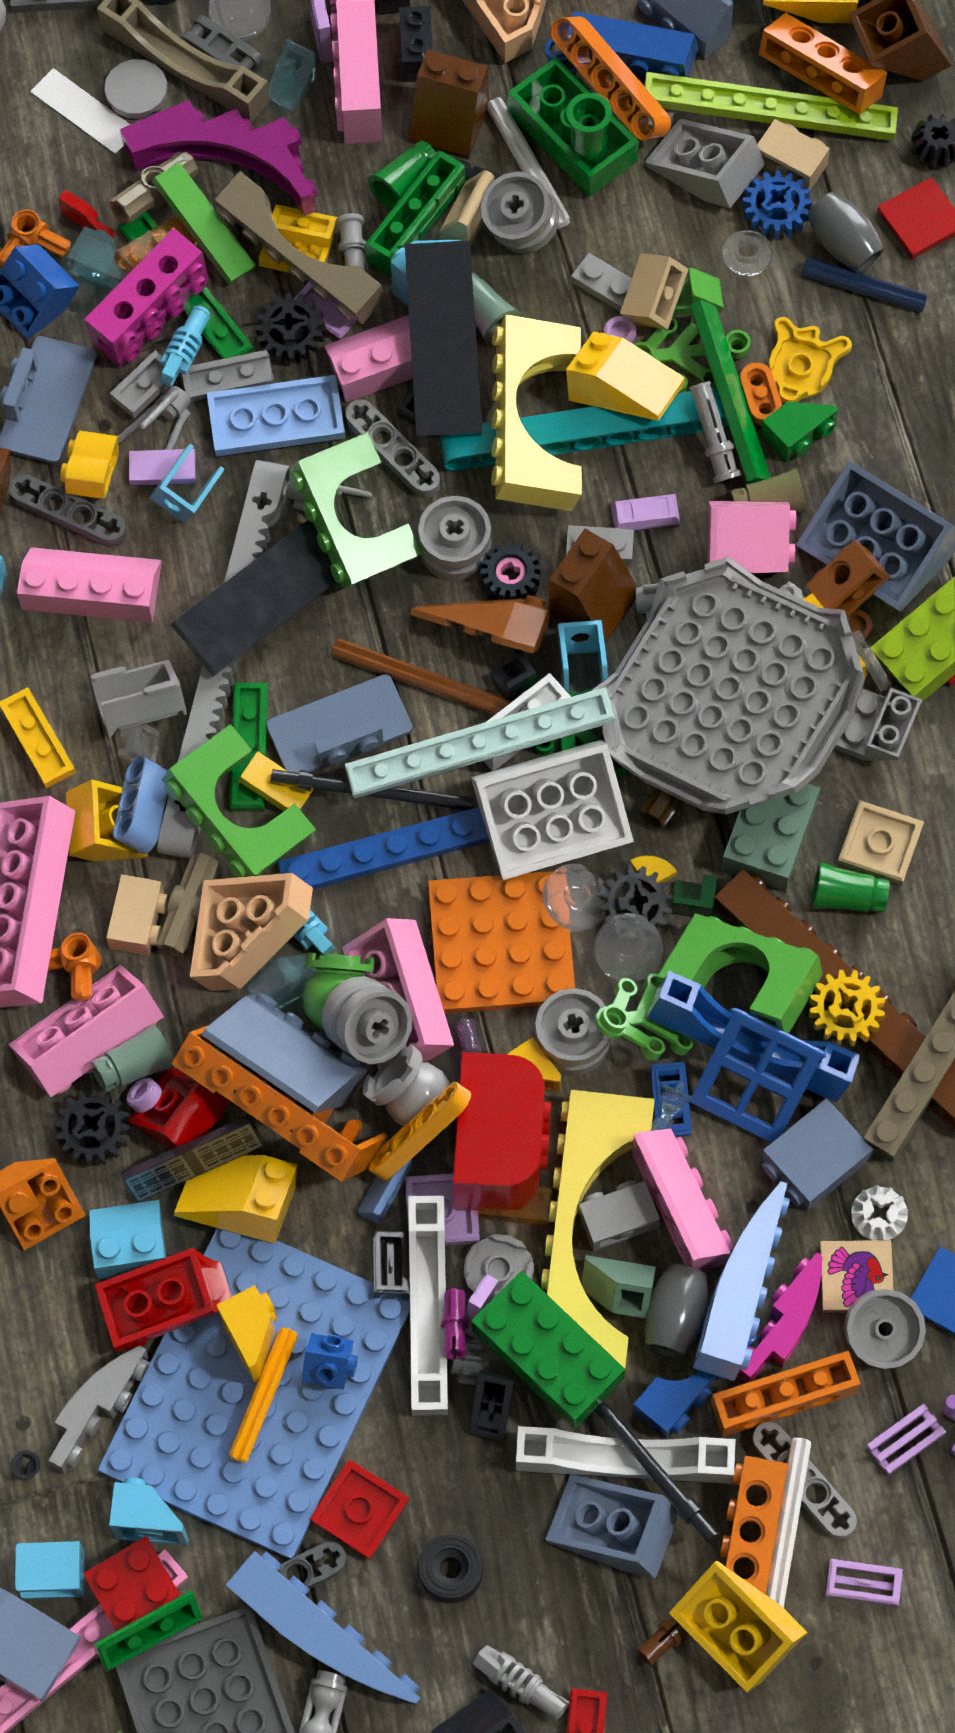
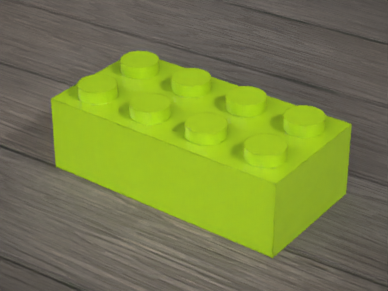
M955 576L870 647L877 660L905 692L922 699V702L955 675Z

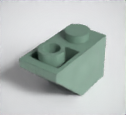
M586 1255L581 1285L585 1293L610 1312L646 1318L656 1267Z

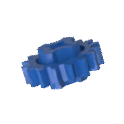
M776 170L775 177H770L767 172H764L762 181L753 178L752 187H746L745 198H743L742 209H745L744 219L752 220L751 229L755 230L761 227L762 236L764 237L771 231L775 239L779 238L780 232H784L787 237H791L792 228L801 231L803 222L809 221L807 214L812 208L813 200H810V189H803L804 181L802 179L796 182L792 181L793 173L791 172L786 178L781 177L780 170ZM757 199H760V209L756 205ZM794 200H797L799 206L797 211L794 209Z

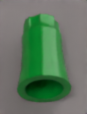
M582 93L575 96L569 102L566 115L570 125L571 144L577 157L590 161L598 158L605 146L612 109L609 102L603 96L596 93Z
M421 140L411 148L405 149L396 159L368 178L369 188L381 204L390 210L395 207L435 156L436 152L432 146Z
M819 862L813 885L812 909L884 912L889 895V880L874 878L873 875L856 873Z

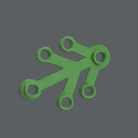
M693 315L690 324L670 348L658 349L665 338H673L677 334L678 322L674 317H672L670 325L674 327L672 330L657 328L646 342L633 344L661 363L673 362L700 380V383H704V380L708 377L713 378L711 369H707L693 360L706 357L703 344L690 345L699 335ZM742 330L729 332L726 339L732 358H744L750 351L751 339L749 335ZM734 345H740L743 349L735 350L731 347ZM683 374L680 375L685 377V383L678 393L687 391L688 380ZM715 382L710 384L711 388H716Z
M657 973L650 974L643 982L642 988L644 993L636 1011L626 1012L625 1009L627 1003L637 993V985L629 978H622L614 988L615 998L613 1003L602 1007L595 1015L596 1027L603 1035L613 1039L623 1036L640 1046L643 1056L651 1061L659 1059L665 1051L664 1042L658 1037L647 1036L633 1026L641 1025L670 1042L671 1050L677 1055H686L694 1045L692 1038L646 1018L655 992L658 989L651 983L659 987Z

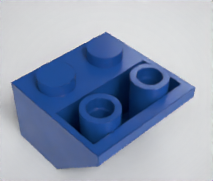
M39 244L14 247L0 271V312L26 339L31 338L67 309L80 285Z

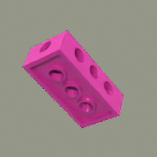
M173 228L84 319L92 345L120 369L127 362L131 363L140 354L141 347L149 339L154 340L161 333L163 325L171 317H176L182 312L185 307L184 301H187L193 294H199L205 288L209 278L202 251Z

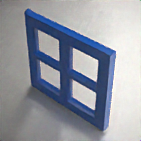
M732 1008L730 1010L732 1016L689 1102L769 1142H774L783 1134L821 1059L826 1057V1053L738 1008ZM741 1027L769 1040L756 1067L728 1054ZM777 1045L805 1057L792 1085L765 1072ZM721 1067L749 1080L736 1107L708 1094ZM757 1085L785 1098L772 1125L744 1112Z

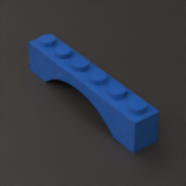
M668 971L655 992L646 1018L705 1045L716 1048L732 1014L718 1004L701 984ZM741 1027L728 1054L756 1067L769 1040ZM803 1040L826 1053V1057L821 1059L806 1089L837 1103L852 1082L860 1055L829 1041ZM777 1045L765 1071L793 1083L805 1057Z

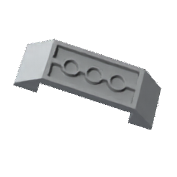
M862 688L853 717L834 750L863 761L898 760L922 699L890 688L887 697Z

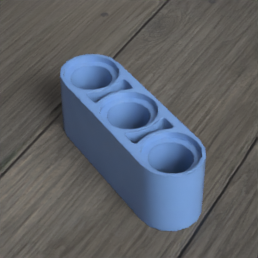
M142 755L134 758L127 768L113 836L116 840L135 851L147 854L155 846L159 837L168 794L162 778L168 770Z

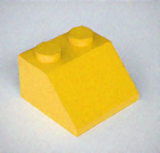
M91 779L66 792V806L75 810L69 856L93 862L138 859L148 856V853L141 854L116 840L113 836L123 787Z
M254 1285L216 1306L221 1322L255 1384L258 1382L269 1356L276 1334L273 1322L278 1319L268 1294L264 1292L260 1295Z

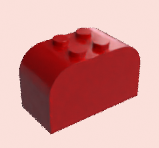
M462 1052L460 1085L471 1092V1098L457 1120L453 1209L495 1212L518 1210L526 1206L536 1195L540 1181V1169H547L551 1102H544L545 1084L543 1076L536 1065L521 1056Z

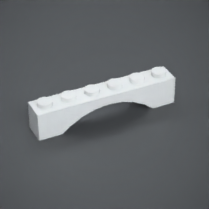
M408 1196L412 1416L448 1415L447 1358L443 1356L444 1329L440 1326V1322L444 1318V1294L446 1292L444 1196Z
M518 1426L516 1471L652 1479L618 1438L585 1435L555 1428ZM708 1437L668 1440L638 1439L674 1481L732 1484L736 1439Z

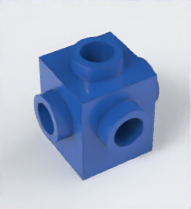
M311 1333L305 1350L301 1382L319 1385L325 1389L337 1388L344 1390L348 1376L354 1377L358 1356L352 1355L354 1341L343 1339L338 1335L325 1336Z

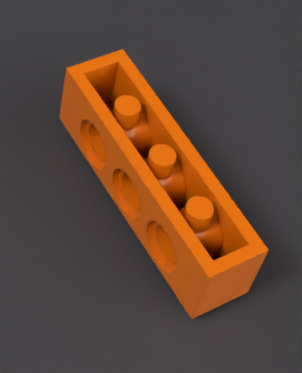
M783 14L763 30L759 50L760 56L859 115L882 97L887 76L886 71L873 67L866 59L789 14Z
M848 1350L712 1394L711 1407L723 1438L757 1427L764 1422H772L858 1394L861 1383Z
M745 1456L743 1464L736 1463L732 1484L739 1485L737 1500L730 1499L726 1520L732 1521L733 1525L731 1536H723L720 1557L727 1558L725 1567L734 1572V1563L738 1559L745 1558L750 1560L754 1565V1574L744 1580L766 1595L788 1463ZM753 1486L761 1487L766 1492V1502L761 1506L749 1504L746 1499V1491ZM747 1522L755 1523L761 1532L760 1538L752 1543L744 1541L740 1536V1527Z

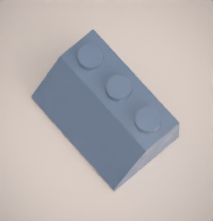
M637 0V5L641 12L646 16L651 15L660 23L662 28L695 34L697 55L704 61L731 37L733 2L731 0Z

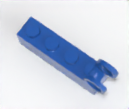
M573 12L572 16H581L588 20L634 75L642 77L646 76V72L689 77L697 54L695 34L582 12ZM570 26V27H569V34H570V36L572 37V33H573V32H572V28H571V26ZM550 38L545 45L547 63L555 57L563 64L569 63L570 60L561 50L551 54L550 50L555 43ZM589 49V58L592 60V51ZM574 65L570 69L574 75L578 71Z

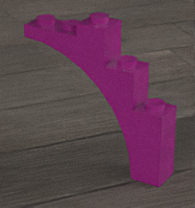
M187 100L120 129L123 147L136 171L164 163L179 151L182 153L186 151L193 159L226 162L252 170L281 188L292 198L304 216L316 211L314 198L318 197L312 180L304 178V168L300 161L299 146L303 144L297 128H291L285 117L253 130L249 119H243L237 108L206 121L201 110L195 111L190 100Z

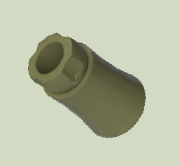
M797 468L759 482L746 484V488H738L731 491L732 501L789 502L790 510H796V513H807L804 492Z

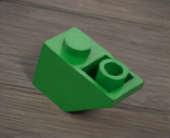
M786 402L763 420L761 436L788 462L795 456H803L811 448L815 440L819 437L826 438L834 431L837 426L838 409L834 405Z

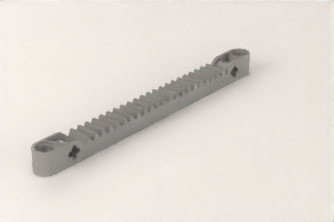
M256 460L224 583L267 551L266 543L270 542L269 529L278 523L289 484L290 466ZM240 657L214 677L202 666L178 762L222 731L220 722L225 720L223 709L228 708L227 697L231 696L230 685L234 684L233 673H237L236 661H240ZM169 796L159 833L157 852L190 859L192 853H195L201 828L193 825L188 819L186 812L181 811L185 810V808L178 799L174 800Z

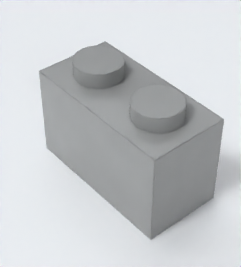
M634 1180L622 1183L616 1187L617 1191L603 1195L602 1192L591 1194L583 1199V1203L579 1204L578 1214L593 1252L659 1229L660 1218L645 1181L637 1184Z

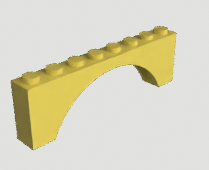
M571 1090L570 1101L563 1100L561 1121L567 1122L566 1134H559L557 1155H563L562 1168L555 1167L553 1188L559 1189L558 1201H551L549 1222H555L554 1235H547L545 1256H551L550 1269H543L541 1289L547 1291V1295L625 1368L629 1337L607 1322L587 1297L575 1267L572 1235L579 1204L582 1203L592 1183L613 1161L632 1150L634 1134L651 1131L655 1099Z

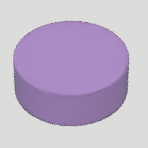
M616 316L607 321L604 333L624 338L634 344L636 340V325L624 316Z
M143 1078L130 1088L127 1094V1104L137 1113H144L158 1102L162 1092L161 1087L153 1079Z

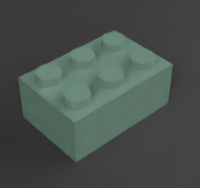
M807 783L797 793L740 810L723 855L721 871L737 876L744 869L750 876L752 874L758 876L766 886L786 892L818 803L820 787Z

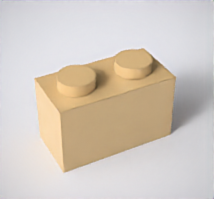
M774 119L757 144L766 163L762 169L775 175L776 170H780L781 177L784 178L791 172L793 173L792 181L796 182L800 179L804 181L803 189L811 190L828 165L830 148L826 147L819 139L810 138L798 132L793 125L783 124Z
M640 253L620 314L639 326L668 329L688 268L670 256Z
M121 874L106 937L109 949L150 956L152 945L157 946L156 944L161 933V926L157 925L159 914H165L168 905V894H164L162 881Z

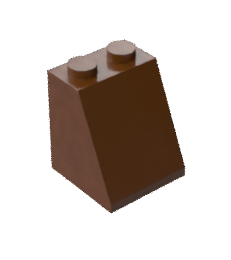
M873 0L849 13L869 62L873 67L925 81L952 66L932 19L919 0Z
M427 49L416 80L409 142L416 144L422 140L430 144L434 150L469 159L488 111V66Z
M584 528L549 579V606L553 607L551 615L565 623L601 620L605 645L636 601L637 588L636 583L612 543Z

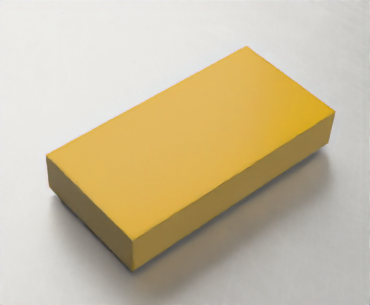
M257 751L238 781L282 811H285L294 803L301 809L313 788H311V791L297 790V786L271 783L272 769L287 770Z

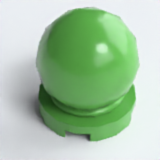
M306 953L305 967L313 968L314 974L305 984L302 999L304 1011L311 1023L324 1031L322 1014L330 993L338 984L352 977L365 976V973H373L374 958H364V964H360V956L326 954V956L320 955V960H315L316 953Z

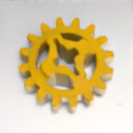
M839 970L838 979H834L830 974H827L825 977L826 986L817 983L814 991L818 995H811L809 1004L815 1007L810 1009L809 1017L818 1018L814 1023V1029L820 1030L824 1028L823 1039L827 1040L833 1035L836 1037V1045L839 1046L843 1039H848L850 1045L855 1046L856 1037H860L864 1042H867L870 1036L868 1030L877 1033L880 1026L877 1021H883L885 1015L884 1011L879 1010L884 1007L885 998H876L880 992L879 985L870 988L869 982L871 977L866 976L861 981L857 979L858 971L856 970L853 971L851 977H846L844 971ZM829 995L833 1005L829 1006L828 1010L825 1011L824 1001ZM841 1004H844L847 1008L841 1010ZM869 1005L870 1015L865 1021L862 1011ZM853 1006V1012H850L848 1007Z

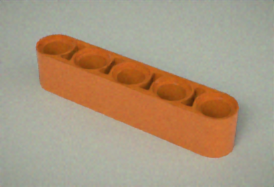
M581 16L558 18L553 22L550 33L554 43L593 89L609 102L612 111L637 139L648 140L664 137L668 134L671 121L667 112L588 20ZM570 26H571L572 32H573V33H572V37H571L570 34H569V27H570ZM589 49L592 51V60L589 58ZM609 72L612 74V83L609 81ZM629 95L633 101L632 107L629 104ZM649 119H651L653 124L652 131L649 128Z

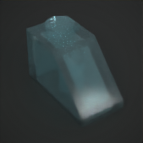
M84 227L67 256L70 273L113 290L127 276L115 241L103 230H93Z

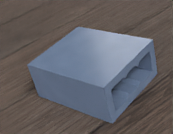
M826 1098L763 1150L761 1160L764 1162L762 1164L764 1171L774 1181L779 1179L781 1182L787 1183L785 1193L792 1203L798 1207L802 1205L809 1211L871 1160L873 1149Z

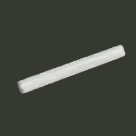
M496 97L488 101L487 110L522 172L530 173L541 180L558 206L559 223L557 229L567 226L570 223V216L503 99Z
M793 1438L791 1442L766 1596L783 1608L811 1442L803 1438Z

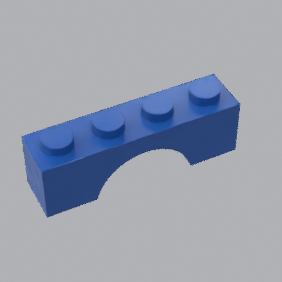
M705 1320L703 1321L702 1326H701V1331H700L701 1334H702V1330H703V1326H704ZM756 1335L754 1339L749 1338L747 1348L754 1345L758 1339ZM701 1370L695 1375L679 1381L664 1380L656 1377L634 1403L633 1413L665 1439L672 1432L678 1435L690 1420L687 1416L694 1405H697L699 1408L702 1407L713 1392L710 1386L717 1378L721 1381L725 1378Z

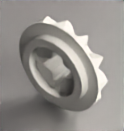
M876 1185L863 1190L857 1196L852 1205L851 1217L855 1228L865 1238L870 1240H891L904 1229L907 1223L908 1209L903 1196H899L891 1187L885 1188ZM873 1204L879 1208L890 1205L889 1210L886 1212L887 1222L883 1221L880 1217L869 1220L874 1212Z

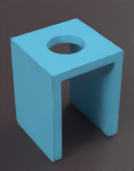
M189 444L180 453L150 496V499L183 523L195 513L225 470L220 466L210 476L191 505L168 489L166 486L194 446L192 444ZM168 500H170V501H172L173 503H175L178 507H176L175 505H173L172 503H170Z
M602 621L558 624L559 657L564 690L569 694L567 654L597 652L601 683L606 680L608 673ZM578 633H585L590 636L583 642L571 640V637Z
M80 1541L18 1543L16 1545L15 1588L20 1592L21 1598L84 1597L83 1573L85 1550Z

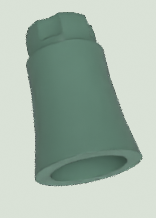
M472 273L475 326L485 342L492 344L494 328L500 326L505 315L521 317V313L500 297L485 280Z
M154 1024L125 1043L105 1052L104 1056L91 1062L95 1079L104 1092L110 1091L117 1086L123 1087L148 1075L172 1069L174 1065H172L173 1057L169 1046L160 1030Z

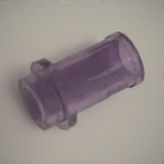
M468 1018L456 1022L454 1029L456 1030L461 1052L458 1054L459 1058L462 1060V1052L486 1053L485 1047L481 1046L475 1019Z

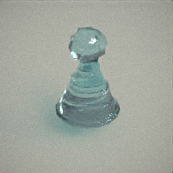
M679 1081L676 1088L662 1084V1117H658L653 1121V1131L671 1129L669 1120L678 1111L682 1110L688 1102L693 1100V1097L682 1092L685 1086L684 1083Z

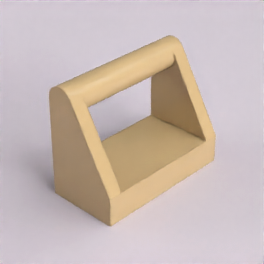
M484 170L465 182L439 231V240H470L471 246L483 223L481 202L484 192L494 181V175L491 172Z

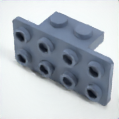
M44 336L36 337L31 349L22 347L19 358H14L11 364L10 376L12 378L9 386L3 387L0 396V405H3L6 416L0 434V448L10 449V453L51 464H57L61 461L97 359L94 349Z
M381 675L267 721L268 732L285 770L297 773L300 770L314 772L329 765L341 763L347 758L369 752L380 745L406 736L413 730L410 718L389 675Z

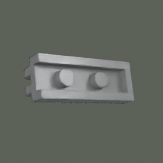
M267 350L192 365L186 375L182 374L184 389L191 402L207 399L208 392L274 383L272 364Z

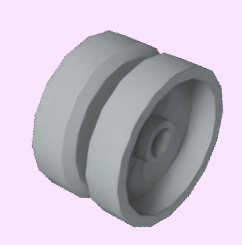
M519 171L503 174L492 181L484 192L481 202L482 219L497 242L507 250L521 254L537 251L548 244L556 233L559 223L558 206L542 181L532 174Z
M449 496L440 498L430 504L421 515L418 526L419 549L422 553L421 560L429 572L441 579L450 581L470 579L481 572L483 558L486 559V553L492 549L489 516L480 504L470 498Z
M366 976L352 977L338 984L328 996L323 1008L322 1025L326 1036L337 1047L346 1051L358 1061L367 1064L384 1063L393 1058L406 1045L412 1031V1014L408 1003L399 994L388 989L379 981Z
M577 988L560 990L549 996L538 1010L535 1021V1041L559 1073L570 1076L586 1074L599 1067L608 1055L611 1038L603 1035L595 1024V1015L602 1007H605V1004L590 991Z
M889 1289L868 1291L855 1299L846 1313L843 1325L845 1340L852 1353L864 1363L883 1369L900 1367L912 1360L923 1346L926 1333L924 1315L916 1302L904 1293ZM882 1322L890 1323L892 1326V1330L888 1331V1336H883L879 1332V1325Z

